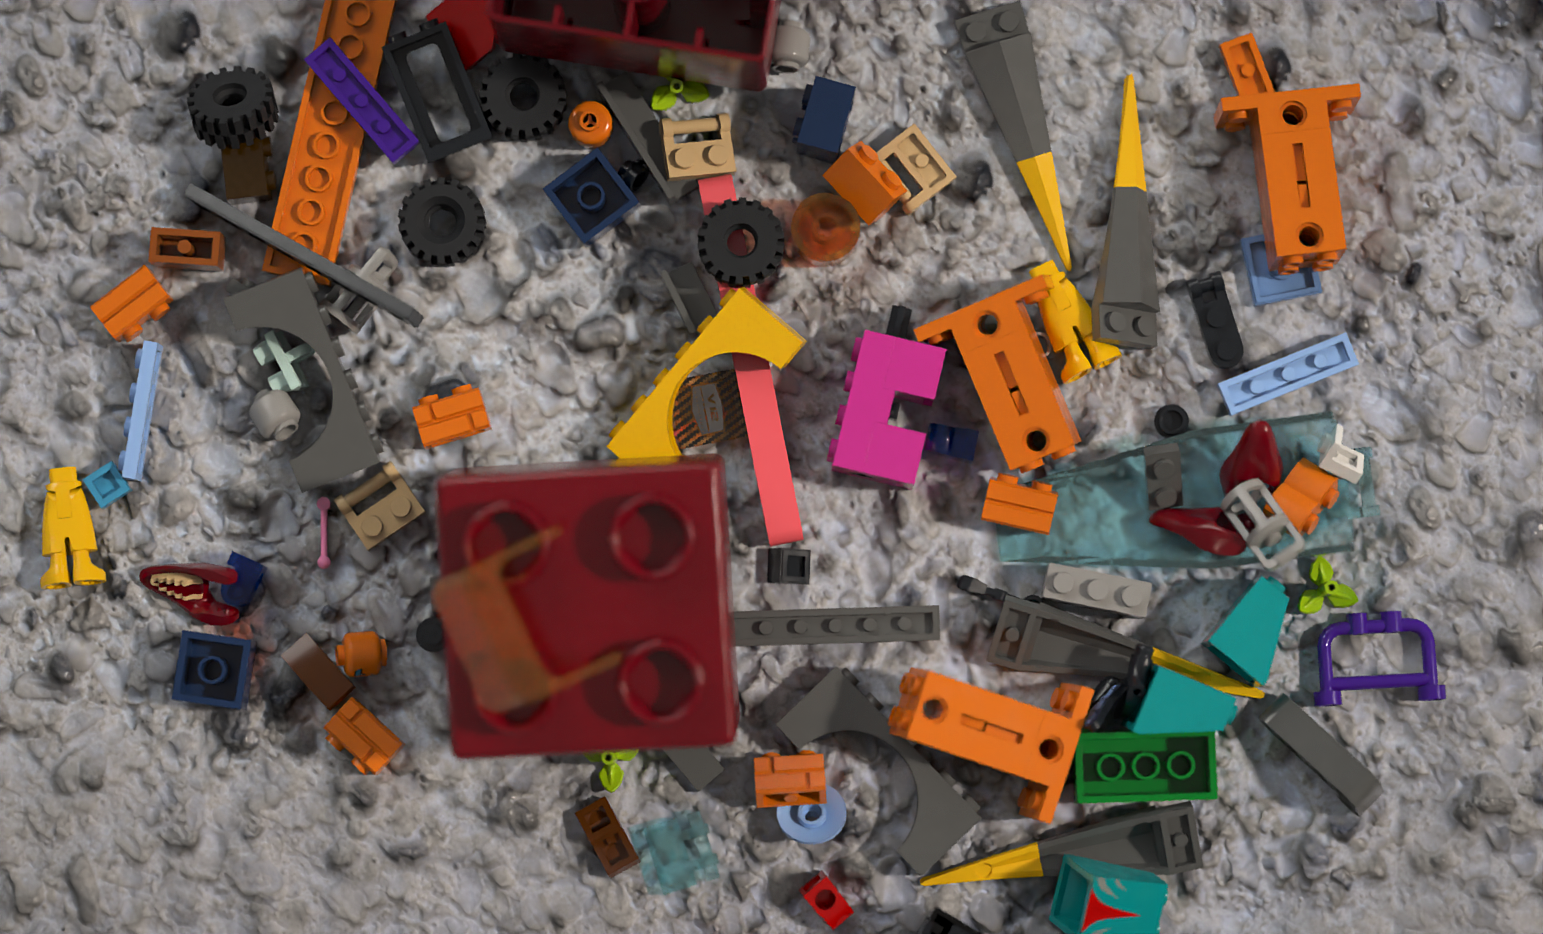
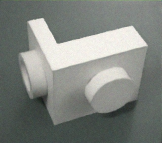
M1336 424L1331 433L1325 432L1318 443L1317 451L1320 452L1319 467L1330 472L1338 479H1345L1356 484L1363 475L1364 455L1342 445L1343 426Z

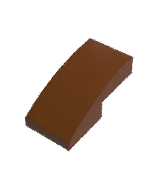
M307 632L281 655L291 669L330 711L356 688Z
M605 796L575 812L589 842L595 849L610 878L641 862Z

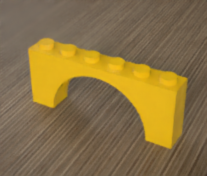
M741 287L737 291L731 288L719 302V305L723 307L714 318L709 315L697 328L696 331L700 335L693 344L687 341L675 354L674 357L678 361L669 371L667 368H664L652 383L656 388L648 397L642 394L633 404L630 410L634 414L626 423L621 420L611 430L608 436L612 440L606 447L620 459L682 455L673 431V407L682 383L698 365L718 354L741 352L764 358L782 369L788 365L807 340L745 287Z

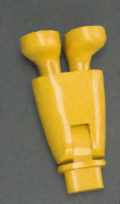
M1053 260L1047 261L1029 271L1031 278L1041 274L1050 275L1055 287L1047 291L1048 298L1037 302L1055 354L1063 351L1065 353L1066 364L1060 374L1064 384L1072 383L1084 377L1092 370V366L1078 345L1082 342L1086 344L1091 363L1096 370L1115 362L1122 356L1118 347L1093 341L1091 307L1078 289L1067 278H1064L1066 276L1065 272L1058 271Z
M76 467L49 469L50 484L45 485L46 490L49 492L46 493L43 509L42 556L50 557V567L40 579L41 589H62L72 586L66 556L73 555L74 584L87 586L107 582L106 572L93 565L90 560L89 553L96 552L98 549L89 507L81 488L82 481L77 480Z

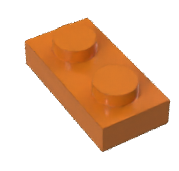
M1252 32L1221 43L1218 46L1237 96L1275 92Z

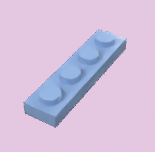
M1345 332L1217 384L1229 416H1233L1359 365V362Z
M144 340L143 348H138L135 356V369H139L137 383L132 382L129 393V402L134 404L132 416H127L124 424V437H128L126 451L121 450L118 461V470L122 471V478L131 481L141 482L163 350V346L158 342Z

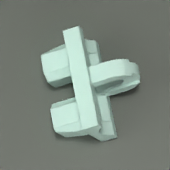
M272 330L264 334L266 340L255 347L253 352L261 366H266L275 360L277 361L281 371L268 377L272 390L278 389L285 392L291 390L302 391L310 387L299 362L315 354V350L307 343L291 349L283 331L275 333Z

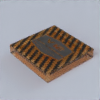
M735 369L689 377L684 380L673 407L680 450L748 437Z

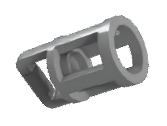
M380 247L363 268L359 265L351 264L347 271L389 293L383 284L396 269L399 262L389 249ZM383 262L384 265L381 267V269H380L378 272H376V269H377V268L380 266V264ZM336 284L319 305L325 304L330 315L357 335L378 307L357 297L344 313L343 311L356 295Z
M1251 479L1243 482L1231 490L1222 500V511L1237 532L1241 534L1247 546L1265 570L1269 572L1275 571L1305 550V540L1260 479ZM1263 497L1275 513V516L1267 519L1256 503ZM1237 499H1240L1241 502L1234 504ZM1246 512L1256 526L1250 534L1236 515ZM1288 530L1296 542L1288 545L1273 555V558L1267 560L1260 549L1273 547L1278 544Z

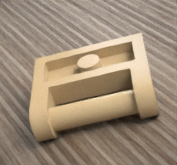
M719 113L713 118L672 121L671 118L659 120V132L667 182L709 178L726 174L734 175L736 173L730 133L731 124L728 113ZM717 131L718 140L674 144V135Z
M915 123L876 152L878 159L883 165L893 172L894 170L886 160L894 155L922 190L916 196H913L902 182V185L908 191L899 200L903 204L902 209L907 216L918 210L924 203L957 178Z
M391 460L382 466V471L345 496L341 494L333 499L368 551L426 513ZM390 481L393 482L397 488L396 490L357 516L352 508Z

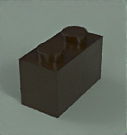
M266 136L263 140L255 138L253 139L254 144L247 146L246 142L239 144V149H232L231 145H226L225 149H221L226 198L231 205L272 200V191L277 190L275 171L269 170L268 157L273 156L270 136Z

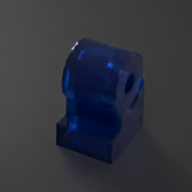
M929 423L924 451L971 464L975 454L979 431Z
M232 551L227 564L235 567L234 570L238 573V580L234 584H222L220 589L221 597L231 606L244 607L253 600L268 567Z

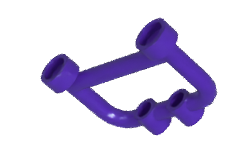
M1401 611L1380 612L1381 619L1367 620V613L1346 614V621L1328 625L1318 637L1317 655L1320 691L1313 692L1314 707L1342 705L1341 691L1417 687L1418 701L1445 700L1446 686L1438 685L1433 632L1426 623L1419 619L1402 618ZM1414 632L1420 637L1423 673L1333 677L1331 642L1336 636Z

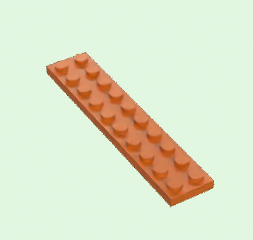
M325 0L313 51L328 38H331L376 90L384 59L381 47L387 45L386 38L389 37L397 0ZM310 67L272 229L336 264L366 132ZM267 246L262 271L279 276L303 266ZM303 266L306 273L312 271L307 267ZM312 271L317 284L331 287L332 281Z

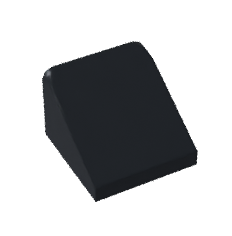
M770 548L768 550L767 582L809 585L811 550Z

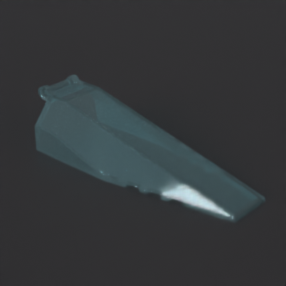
M1328 411L1263 420L1271 426L1277 442L1284 471L1282 483L1303 457L1319 466L1320 452L1317 451V446L1325 432L1330 434L1335 425L1338 424L1336 413ZM1252 422L1192 430L1143 446L1150 447L1178 443L1181 459L1183 506L1172 508L1221 507L1224 494L1219 480L1220 469L1225 459L1235 449L1246 428ZM1143 447L1054 473L1041 479H1035L1036 481L1052 484V491L1058 492L1049 535L996 523L1001 562L1217 569L1260 564L1248 546L1242 554L1237 556L1218 555L1198 548L1175 532L1172 533L1170 530L1150 524L1148 520L1157 510L1149 511L1147 505ZM1372 447L1353 449L1364 455L1363 475L1359 479L1362 507L1352 508L1349 482L1345 479H1338V491L1340 494L1337 501L1330 509L1324 508L1317 515L1320 519L1316 528L1311 534L1304 533L1302 536L1306 542L1305 550L1294 559L1354 552L1353 519L1381 516L1380 505H1376L1371 472L1370 458L1373 457ZM1032 481L1025 482L1022 484L1031 486ZM1262 497L1256 504L1263 512L1266 501ZM1237 499L1234 504L1241 502L1240 499ZM1285 533L1278 544L1273 547H1265L1260 549V551L1269 560L1273 558V555L1296 541Z

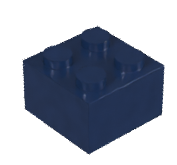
M819 76L815 77L813 85H806L801 103V110L806 112L804 118L797 117L792 134V143L797 144V154L832 164L838 159L855 100V86Z
M598 147L543 188L545 195L586 248L641 208L637 198Z
M182 630L172 700L247 710L257 641Z

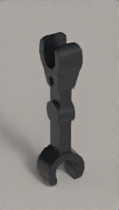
M967 575L960 576L957 587L961 590L973 594H987L992 596L993 599L1004 602L1006 595H1010L1007 591L987 587V584ZM1029 595L1023 599L1043 603L1042 598L1037 595Z

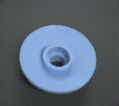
M826 785V804L777 807V820L781 830L790 839L802 844H820L831 840L842 830L847 816L846 805L842 796L828 785ZM809 817L817 818L815 821H808L806 819Z

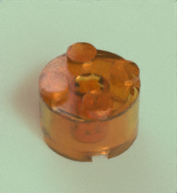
M825 192L811 195L800 203L793 215L791 222L793 246L800 257L812 266L831 267L844 262L853 254L859 241L860 219L858 213L849 201L837 195ZM821 223H825L827 227H834L831 230V236L826 237L824 234H818Z

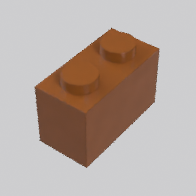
M151 227L148 261L154 267L224 272L226 237L217 231Z

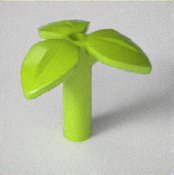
M665 77L671 83L670 85L658 86L655 89L651 98V108L655 111H665L675 106L677 93L679 92L688 103L705 101L709 98L710 94L704 83L682 82L680 79Z
M1318 556L1309 568V579L1318 588L1307 589L1302 592L1298 601V609L1302 614H1314L1321 610L1324 597L1329 599L1333 607L1346 608L1355 605L1358 602V597L1349 586L1343 583L1338 584L1336 581L1331 580L1334 574L1332 566L1324 557Z
M638 751L583 755L590 762L602 761L605 764L598 773L602 786L612 793L619 788L624 777L623 770L616 763L617 760L631 761Z

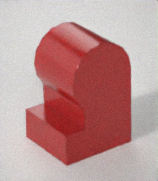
M822 870L799 889L802 896L833 931L855 913Z

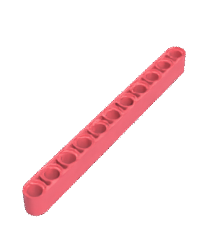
M732 174L698 180L704 216L709 215L712 212L711 209L717 204L718 206L724 204L725 200H737ZM743 229L732 232L727 240L729 250L738 256L747 255ZM718 282L720 298L722 299L733 287H728L727 283L722 282L721 284ZM752 284L750 288L746 289L756 297L754 284ZM736 286V288L733 289L737 291L739 288L743 286ZM731 352L769 545L772 547L804 540L769 361L748 353Z

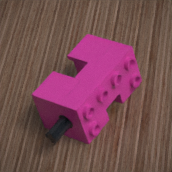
M892 305L886 334L865 330L863 338L856 337L851 361L857 362L855 372L848 370L843 391L850 392L847 406L840 404L835 422L836 425L842 427L839 439H831L827 455V461L833 463L831 471L904 489H913L926 433L888 425V420H897L900 404L893 402V399L897 398L932 407L947 349L906 339L912 309L900 305Z

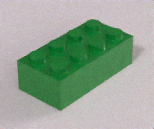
M1133 731L1080 733L1072 758L1074 804L1218 799L1215 731L1138 734Z

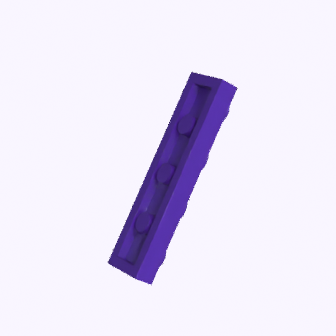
M328 38L304 59L394 165L420 144L416 136L331 38Z

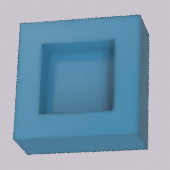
M110 461L82 479L101 509H105L133 491L126 479L122 478V473L118 470L114 461Z

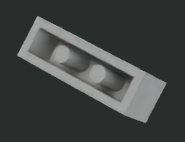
M1048 563L1045 569L1040 598L1143 619L1146 617L1152 583Z

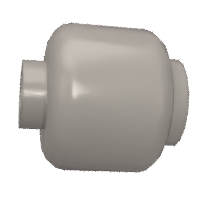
M783 20L777 26L771 59L772 70L787 74L797 73L799 68L804 67L808 63L810 34L800 28V23Z
M264 389L253 398L254 403L249 410V416L264 438L282 441L292 436L298 430V423L301 418L300 411L287 392L278 389L272 391Z

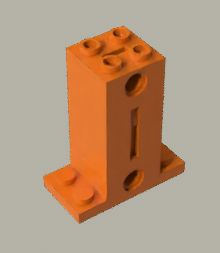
M1359 83L1224 97L1220 99L1214 114L1215 129L1225 128V132H1238L1244 130L1245 126L1249 125L1269 272L1278 271L1279 275H1291L1298 273L1299 268L1312 267L1315 272L1331 270L1333 265L1339 262L1347 249L1329 121H1341L1347 119L1348 115L1352 114L1361 98ZM1300 241L1307 242L1310 247L1303 245Z
M1044 274L913 329L918 342H929V345H938L955 338L1010 471L1019 468L1021 474L1044 465L1042 458L1051 454L1053 460L1075 452L1074 444L1081 442L1079 433L1023 302L1025 301L1026 305H1031L1049 297L1047 291L1055 287L1050 275ZM990 315L995 317L998 324L996 331L992 334L985 328V320ZM1036 431L1042 432L1046 437V445L1043 449L1036 447L1033 443V435Z
M910 667L909 673L906 672L903 675L899 685V692L902 693L899 704L893 707L889 715L888 726H891L889 734L1029 781L1027 787H1024L1020 792L1018 798L1020 810L1018 814L1051 824L1094 689L1061 682L1060 687H1057L1051 696L1050 707H1052V711L1049 712L930 670ZM926 702V711L923 713V706Z

